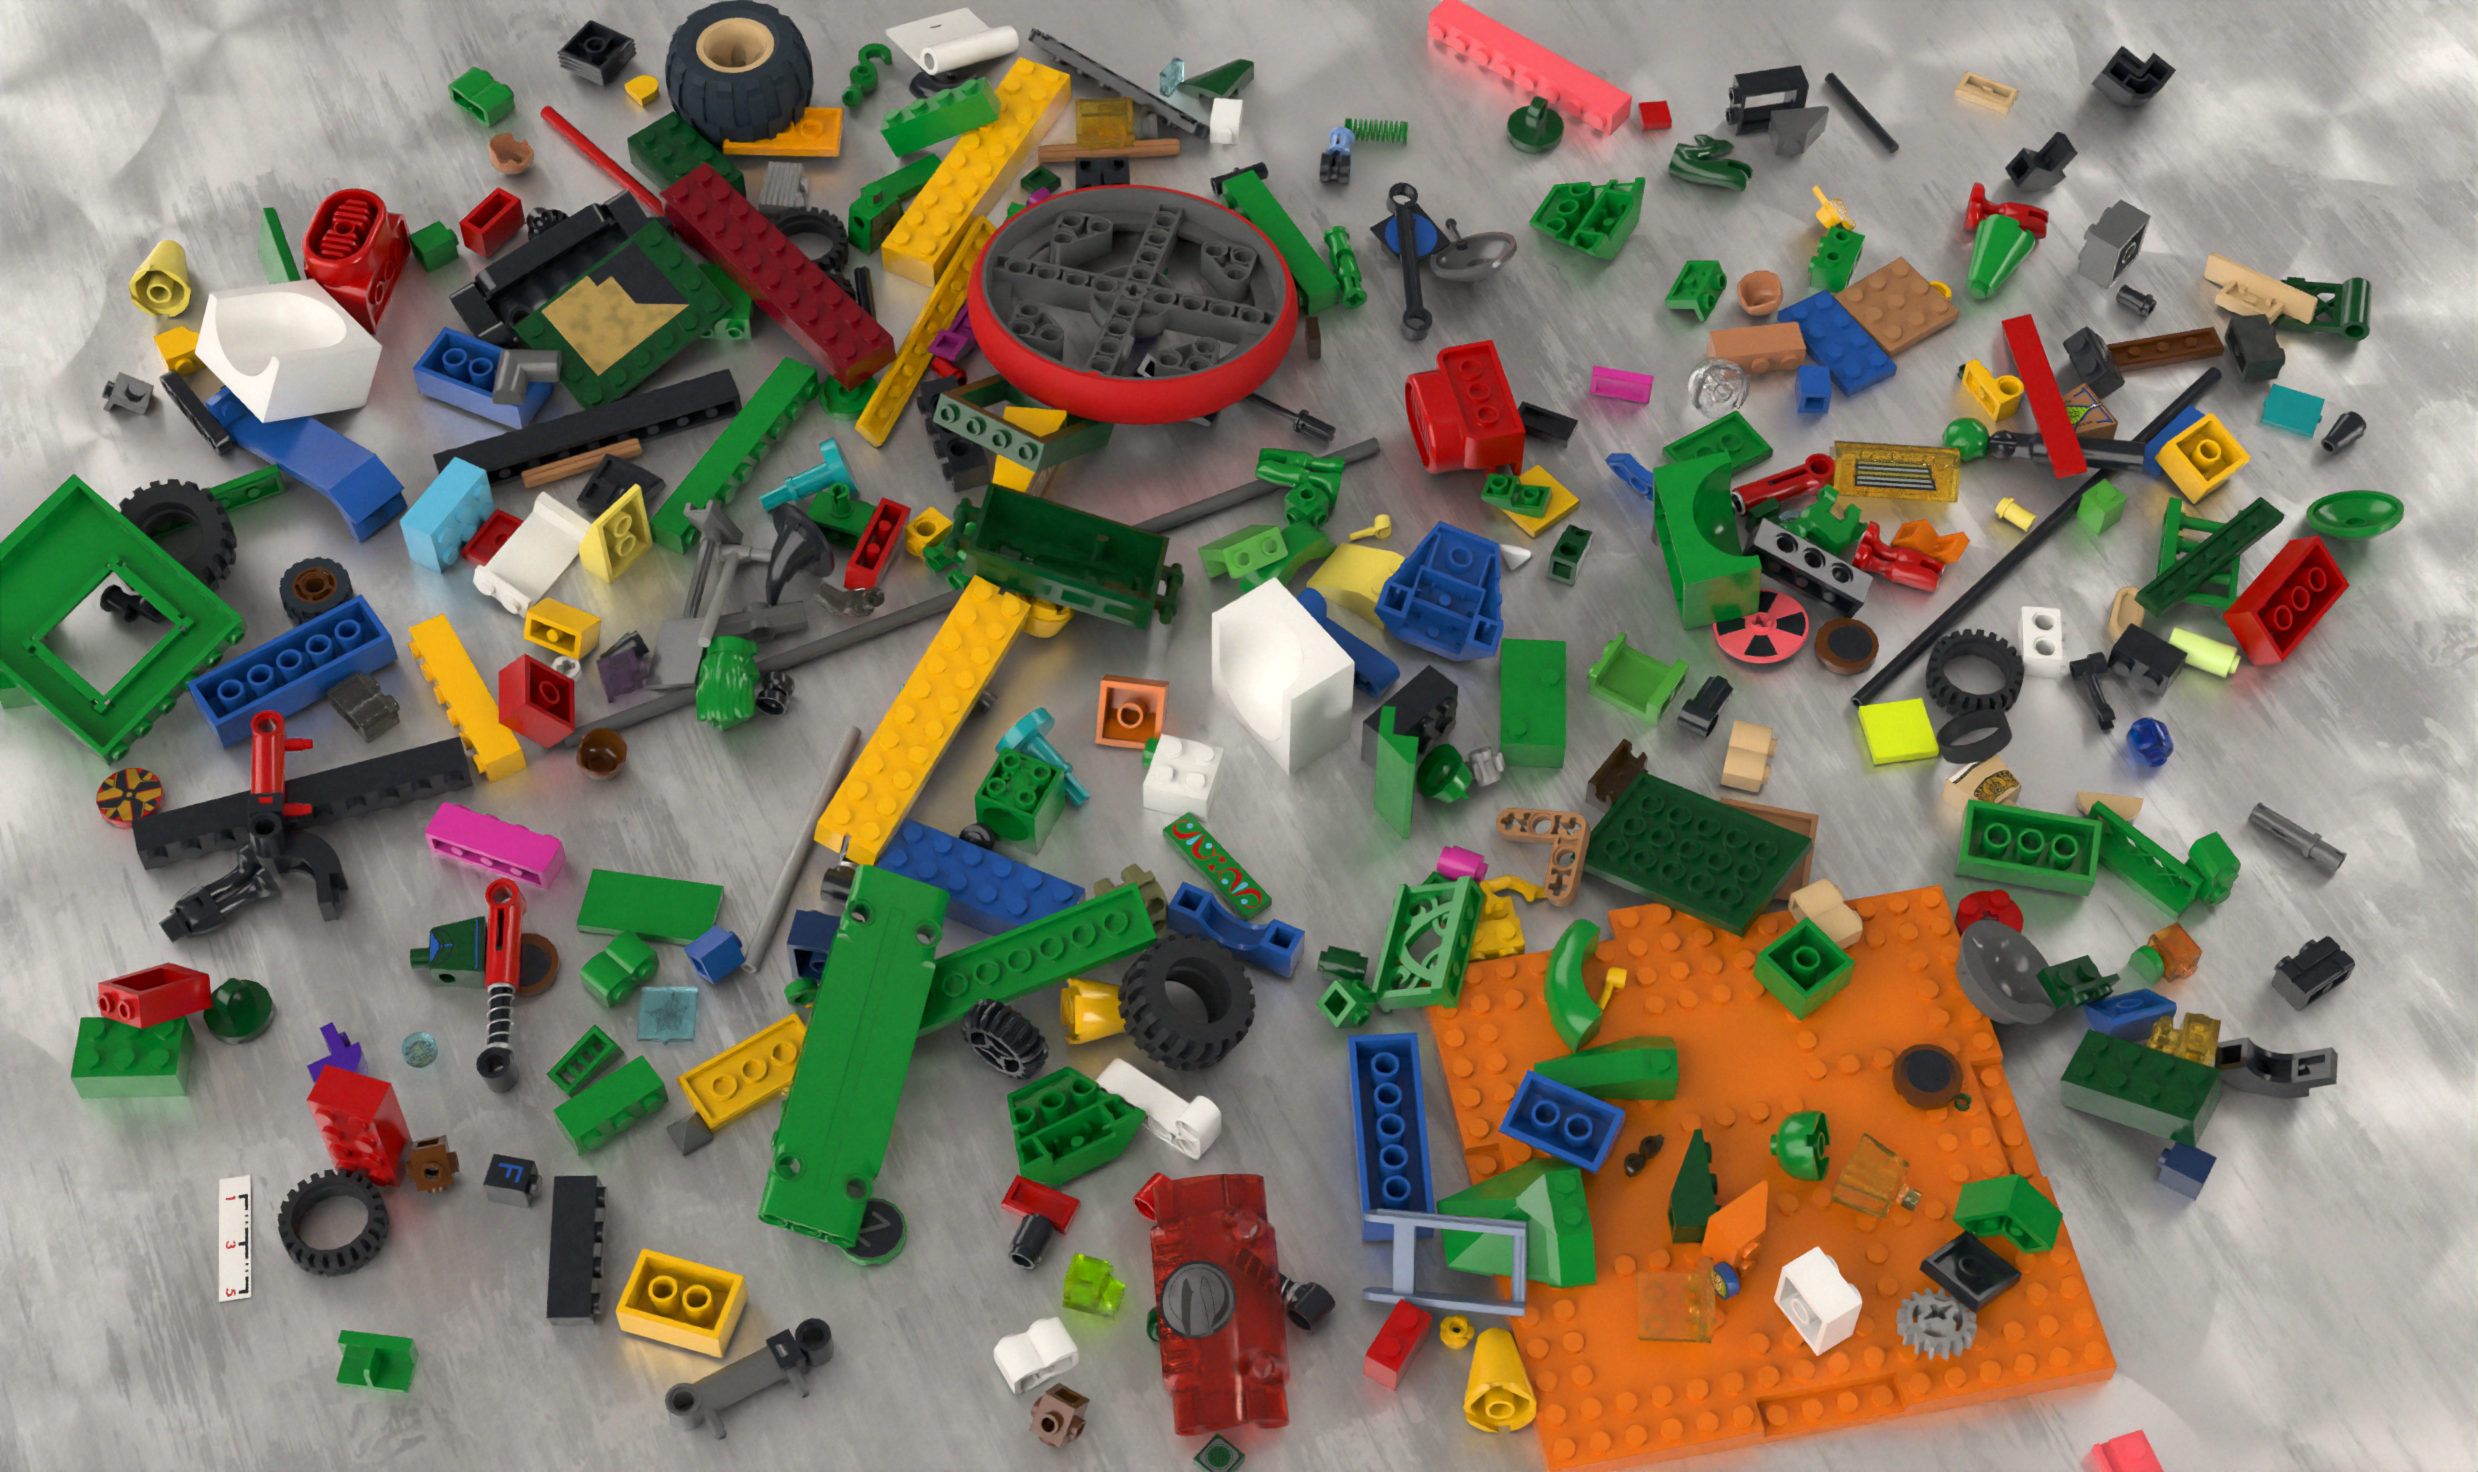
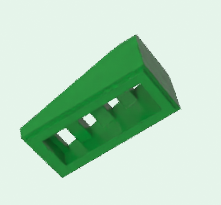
M594 1024L546 1075L572 1098L613 1064L624 1051ZM598 1044L605 1048L601 1053L594 1048ZM588 1052L595 1058L591 1063L583 1057ZM577 1061L586 1068L582 1073L572 1066ZM566 1070L576 1078L572 1083L561 1075Z

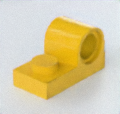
M1977 359L1966 363L1961 383L1995 424L2016 414L2024 391L2023 382L2011 375L1993 379L1990 371L1984 368Z

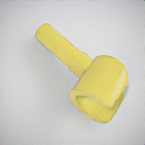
M1385 514L1378 515L1375 518L1374 526L1350 533V540L1353 541L1374 535L1379 539L1389 538L1392 533L1390 516Z

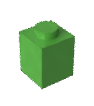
M2104 479L2083 493L2076 517L2099 536L2120 521L2127 497Z

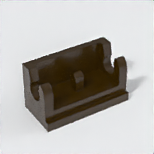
M1623 739L1588 781L1585 802L1606 814L1641 771L1649 772L1646 770L1648 758L1645 752H1642L1638 758L1634 757L1631 753L1632 743Z

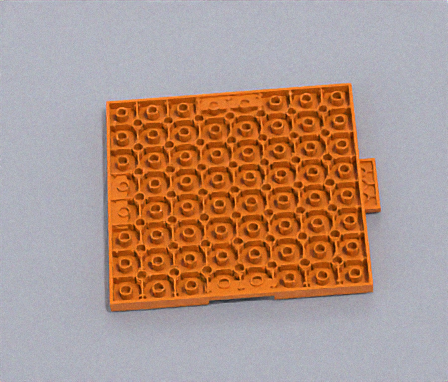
M1941 885L1844 901V904L1859 914L1863 922V930L1859 942L1842 949L1856 962L1850 984L1802 1021L1753 976L1758 953L1798 924L1790 910L1760 915L1743 938L1659 902L1608 911L1607 920L1613 939L1598 942L1597 950L1590 956L1582 968V979L1587 993L1596 1005L1604 991L1607 973L1611 967L1627 970L1624 989L1613 987L1612 994L1602 1013L1599 1034L1579 1051L1634 1036H1672L1677 1048L1679 1080L1675 1100L1599 1099L1626 1111L1624 1129L1610 1158L1600 1171L1595 1174L1579 1167L1593 1230L1596 1285L1559 1289L1549 1287V1283L1527 1280L1525 1317L1504 1315L1508 1332L1513 1336L1537 1400L1536 1416L1532 1420L1545 1472H1612L2112 1379L2117 1365L2063 1217L2053 1250L2024 1255L2003 1235L1978 1239L2021 1272L2022 1276L2019 1283L1976 1313L1975 1324H1977L1975 1339H1973L1970 1349L1963 1348L1961 1356L1958 1357L1953 1352H1949L1948 1360H1944L1941 1354L1935 1353L1934 1358L1929 1359L1927 1351L1923 1350L1918 1355L1915 1354V1345L1905 1346L1903 1344L1904 1336L1897 1335L1898 1324L1896 1319L1898 1309H1901L1902 1300H1910L1911 1294L1914 1291L1923 1296L1925 1288H1929L1933 1294H1938V1291L1943 1289L1919 1270L1925 1258L1965 1231L1952 1220L1963 1184L2004 1177L2011 1174H2020L2060 1211L2048 1176L2042 1177L2001 1064L2003 1054L1990 1018L1981 1013L1970 1002L1959 984L1956 974V962L1960 954V936ZM1553 950L1469 963L1457 1008H1444L1443 1005L1423 1006L1470 1187L1531 1160L1554 1157L1499 1132V1128L1527 1071L1531 1070L1534 1072V1063L1574 1053L1554 1028L1547 1003L1544 999L1545 971ZM1422 982L1420 987H1430L1431 985ZM1931 1044L1942 1047L1953 1054L1960 1063L1963 1073L1960 1093L1968 1094L1971 1097L1969 1109L1964 1112L1957 1110L1954 1106L1955 1100L1949 1102L1947 1106L1935 1110H1924L1907 1103V1099L1901 1093L1899 1096L1892 1081L1894 1064L1902 1051L1913 1045ZM1963 1099L1958 1100V1103H1960L1961 1105L1968 1104L1967 1101ZM1808 1110L1821 1111V1113L1826 1114L1830 1131V1145H1825L1824 1157H1830L1824 1181H1804L1787 1175L1780 1167L1777 1156L1771 1154L1772 1134H1777L1778 1127L1786 1116L1794 1112ZM1695 1129H1702L1704 1142H1710L1712 1162L1708 1163L1710 1173H1715L1717 1178L1718 1192L1717 1195H1714L1716 1205H1721L1722 1208L1763 1179L1769 1184L1766 1228L1761 1244L1762 1249L1757 1259L1758 1265L1749 1275L1745 1277L1737 1276L1740 1284L1739 1294L1728 1300L1721 1299L1710 1284L1708 1269L1713 1264L1701 1252L1703 1241L1672 1244L1667 1210L1673 1187ZM1658 1134L1665 1137L1659 1154L1645 1162L1644 1168L1639 1175L1630 1178L1625 1174L1626 1171L1623 1165L1626 1156L1631 1153L1640 1154L1639 1146L1645 1137H1657ZM1875 1179V1181H1873L1872 1183L1881 1186V1189H1878V1187L1876 1188V1186L1872 1184L1871 1188H1869L1870 1181ZM1906 1195L1919 1201L1913 1212L1901 1206ZM1817 1246L1825 1255H1829L1834 1259L1841 1276L1848 1284L1851 1283L1857 1288L1863 1302L1852 1336L1818 1356L1774 1301L1783 1266ZM1493 1274L1499 1298L1512 1300V1277ZM1945 1290V1296L1951 1297L1952 1295ZM1916 1316L1913 1318L1914 1323H1916L1918 1319ZM1959 1324L1956 1325L1957 1332L1960 1330Z

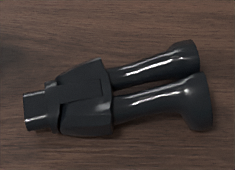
M247 844L236 851L238 865L232 872L204 887L197 885L189 890L169 910L171 915L159 922L160 927L172 943L185 935L190 938L194 935H203L227 926L224 917L232 911L261 898H269L281 892L269 871L261 865ZM249 883L248 885H246L236 893L230 895L229 897L217 903L215 902L227 893Z

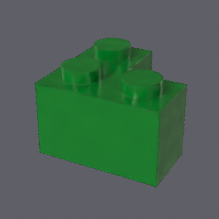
M2011 1174L2004 1177L1963 1184L1952 1220L1977 1239L2003 1235L2025 1255L2053 1250L2063 1213L2048 1198L2037 1191L2026 1178L2020 1174Z

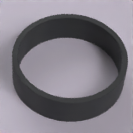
M1983 709L1952 719L1939 730L1936 738L1943 758L1946 761L1954 764H1968L1984 760L2003 750L2011 741L2012 732L2003 712L1994 709ZM1982 728H1998L1993 734L1977 742L1966 745H1950L1957 738L1969 732Z

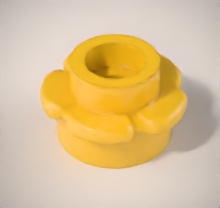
M1464 1315L1447 1316L1440 1323V1339L1446 1346L1452 1349L1465 1347L1474 1337V1326L1469 1324V1319ZM1458 1328L1460 1332L1455 1333L1453 1329Z

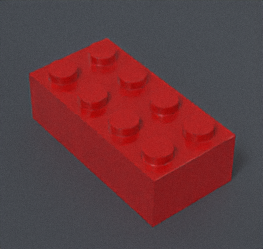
M2319 535L2293 539L2283 547L2222 617L2254 666L2282 663L2350 585Z
M325 1064L307 1098V1103L335 1170L339 1172V1169H347L350 1176L355 1171L360 1173L363 1178L367 1177L377 1186L385 1187L390 1185L399 1188L407 1174L406 1161L411 1160L409 1149L413 1141L392 1084Z

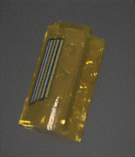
M1835 440L1834 447L1830 446L1829 456L1834 460V474L1831 487L1839 492L1838 496L1954 503L1958 501L1960 482L1959 448Z

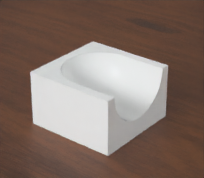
M314 279L210 292L195 354L262 423L365 407L382 346Z
M1276 577L1212 613V692L1288 776L1351 738L1355 662Z

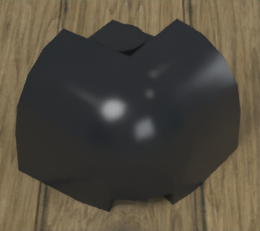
M2121 46L2091 84L2112 101L2124 107H2138L2155 97L2176 69L2155 53L2144 63L2124 46Z

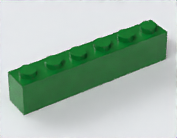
M1254 170L1223 181L1222 195L1220 196L1221 204L1253 223L1277 247L1292 274L1297 291L1298 307H1302L1305 313L1310 316L1339 304L1340 283Z

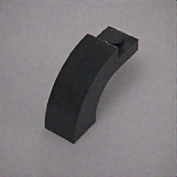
M286 828V831H283L285 848L281 854L273 857L278 873H301L316 881L318 906L324 922L338 920L337 906L342 905L340 891L349 890L336 852L325 840L313 833L295 828Z
M2247 1037L2216 1043L2214 1068L2221 1070L2222 1080L2241 1090L2269 1097L2300 1098L2308 1097L2310 1088L2337 1083L2338 1054L2332 1047L2293 1054L2276 1053L2260 1048Z

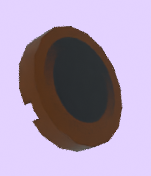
M1836 618L1826 622L1818 630L1814 649L1816 657L1819 661L1821 659L1826 664V668L1839 674L1853 675L1864 672L1865 668L1871 667L1875 663L1879 643L1874 631L1863 622L1852 618Z
M522 933L519 991L513 995H519L520 998L537 996L549 989L556 981V975L558 970L560 971L561 962L556 947L548 938L534 933Z
M1919 1044L1903 1050L1898 1056L1893 1068L1892 1081L1899 1096L1901 1093L1907 1099V1103L1916 1108L1935 1110L1947 1106L1949 1102L1956 1099L1961 1090L1963 1073L1960 1063L1947 1050L1931 1044Z

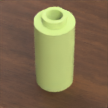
M2175 626L2169 640L2171 645L2188 653L2184 663L2226 678L2228 672L2235 673L2241 656L2235 654L2236 647Z

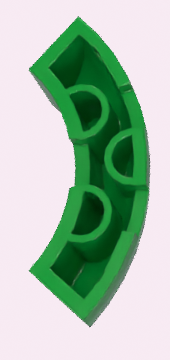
M1584 919L1575 920L1561 935L1551 952L1544 977V999L1551 1015V1022L1558 1035L1574 1053L1578 1052L1599 1034L1603 1013L1590 998L1582 979V968L1590 956L1597 950L1600 928Z

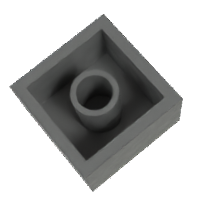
M2121 199L2112 208L2107 207L2100 221L2096 225L2091 224L2085 232L2084 239L2086 243L2078 256L2080 265L2077 273L2108 289L2139 256L2151 216Z

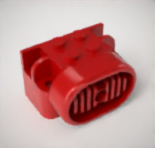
M358 188L344 189L329 195L319 204L303 237L304 272L307 280L314 279L370 335H376L412 254L409 240L410 232L405 215L387 212L383 200L371 191Z
M1493 340L1444 348L1437 355L1436 370L1413 373L1407 377L1405 382V404L1408 421L1422 464L1428 473L1439 474L1463 469H1483L1485 477L1488 478L1489 473L1495 474L1496 466L1509 464L1512 474L1514 476H1521L1526 431Z

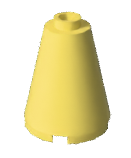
M171 240L159 242L131 277L129 283L130 298L142 312L158 317L159 314H169L168 317H172L183 312L189 304L191 290L184 248L179 243Z

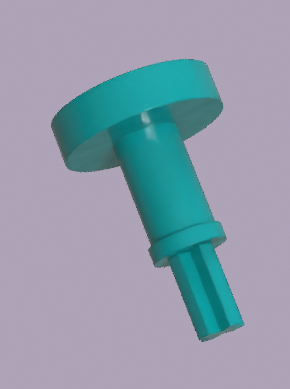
M835 437L819 444L825 462L793 477L785 478L786 484L759 496L765 511L773 510L777 505L788 503L792 500L798 504L803 499L816 494L818 490L822 491L837 482H841L842 491L843 484H847L849 487V498L860 494V488L854 473Z
M1038 708L1024 716L1011 727L998 742L995 751L999 755L1003 747H1007L1064 769L1065 794L1076 807H1080L1091 797V794L1071 773L1074 767L1069 762L1067 763L1045 739L1054 727L1055 719L1045 708Z

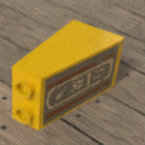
M1005 406L1003 419L1041 437L1067 427L1066 410ZM997 454L993 483L1044 499L1064 462L1036 473Z

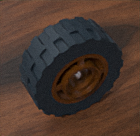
M306 558L299 563L296 562L290 569L284 572L285 575L280 580L281 587H279V592L284 610L287 612V616L295 620V623L299 625L354 598L347 570H344L340 563L333 562L329 558Z

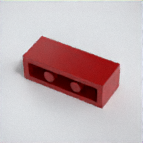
M882 497L847 564L843 588L873 599L905 536L904 527L909 523L910 507Z

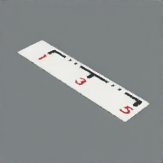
M251 1175L219 1179V1302L251 1298Z

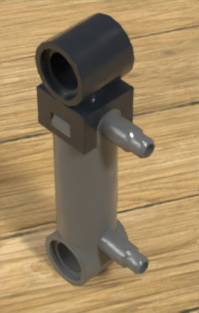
M807 1319L797 1327L795 1339L788 1328L766 1339V1347L692 1384L680 1383L674 1385L669 1389L665 1397V1404L671 1424L679 1431L690 1432L700 1427L705 1420L716 1439L722 1440L727 1436V1432L718 1411L780 1380L784 1384L790 1382L801 1398L807 1397L810 1394V1390L803 1376L808 1373L806 1365L810 1367L825 1365L830 1361L834 1353L830 1327L821 1319ZM811 1340H822V1342L819 1345H807V1343ZM683 1404H693L689 1410H678Z

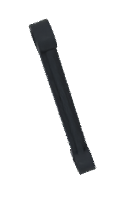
M1397 183L1390 188L1386 205L1396 218L1406 311L1403 314L1400 329L1407 339L1420 341L1425 339L1430 332L1432 315L1427 309L1423 308L1412 214L1416 207L1418 193L1408 183ZM1403 195L1410 200L1400 204L1393 197ZM1416 318L1425 324L1417 329L1411 327L1407 320Z

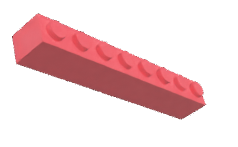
M1444 0L1429 13L1428 35L1497 72L1504 78L1515 82L1526 90L1547 99L1549 103L1558 106L1571 115L1592 125L1594 128L1611 135L1630 117L1632 96L1461 1Z

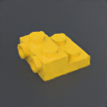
M1511 896L1500 897L1506 900L1504 910H1494L1490 914L1484 913L1485 903L1483 901L1468 964L1524 954L1525 941L1519 917L1515 915Z

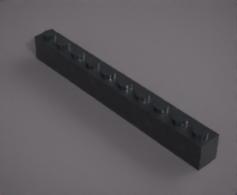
M725 369L492 438L476 441L461 447L448 449L433 454L438 476L451 460L457 457L486 470L490 488L521 480V472L631 438H637L639 443L643 444L735 417L742 410L741 399L730 370Z
M460 736L285 781V804L302 803L312 805L311 814L286 817V828L303 830L319 825H328L334 821L349 817H359L365 813L384 808H394L407 802L425 800L431 796L450 791L455 792L465 787L473 786ZM251 790L131 820L137 853L145 870L162 868L175 862L187 859L192 860L206 854L228 851L234 847L249 844L250 838L247 826L249 822L248 794H250Z

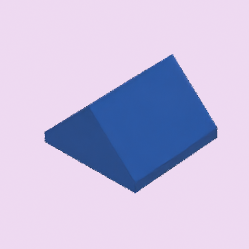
M2144 988L2108 997L2098 1002H2088L2084 1004V1010L2094 1031L2135 1043L2166 1035L2176 1014L2177 1005L2175 1002Z

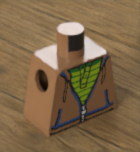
M2086 383L2081 384L2062 396L2076 436L2104 439L2114 438L2119 422Z

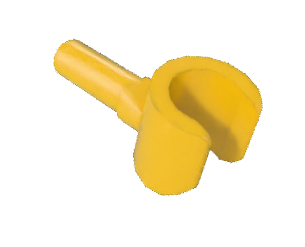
M1611 967L1608 970L1604 991L1596 1005L1602 1012L1612 994L1613 987L1624 989L1627 975L1626 969Z

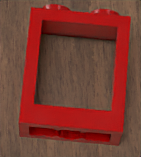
M170 962L98 983L99 996L97 1003L101 1016L140 1029L212 1007L209 974Z

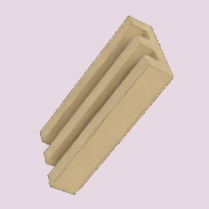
M1966 71L1956 87L1954 96L2007 115L2018 97L2019 90Z

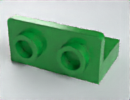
M1687 261L1665 299L1668 309H1695L1699 321H1706L1727 285V277L1723 273L1719 261Z

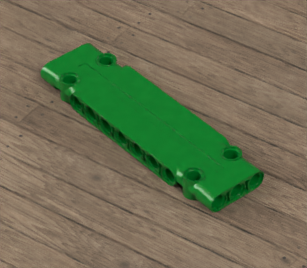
M857 866L845 910L840 917V927L836 930L831 942L773 1146L776 1150L772 1164L767 1171V1182L757 1213V1218L763 1223L836 1246L847 1248L856 1246L867 1202L873 1193V1180L877 1178L882 1166L936 967L934 956L936 948L942 939V926L950 901V894L947 891L875 866ZM852 913L861 914L865 922L856 921ZM917 934L925 935L929 939L930 944L922 943L918 939ZM779 1165L789 1166L793 1170L794 1176H784L779 1170ZM847 1186L856 1187L860 1191L861 1198L850 1196Z

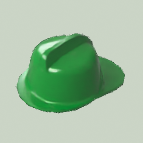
M1441 744L1435 747L1425 756L1418 768L1416 779L1420 788L1427 797H1435L1447 804L1454 802L1460 797L1465 800L1470 798L1466 790L1473 776L1471 770L1463 761L1462 756L1450 744Z

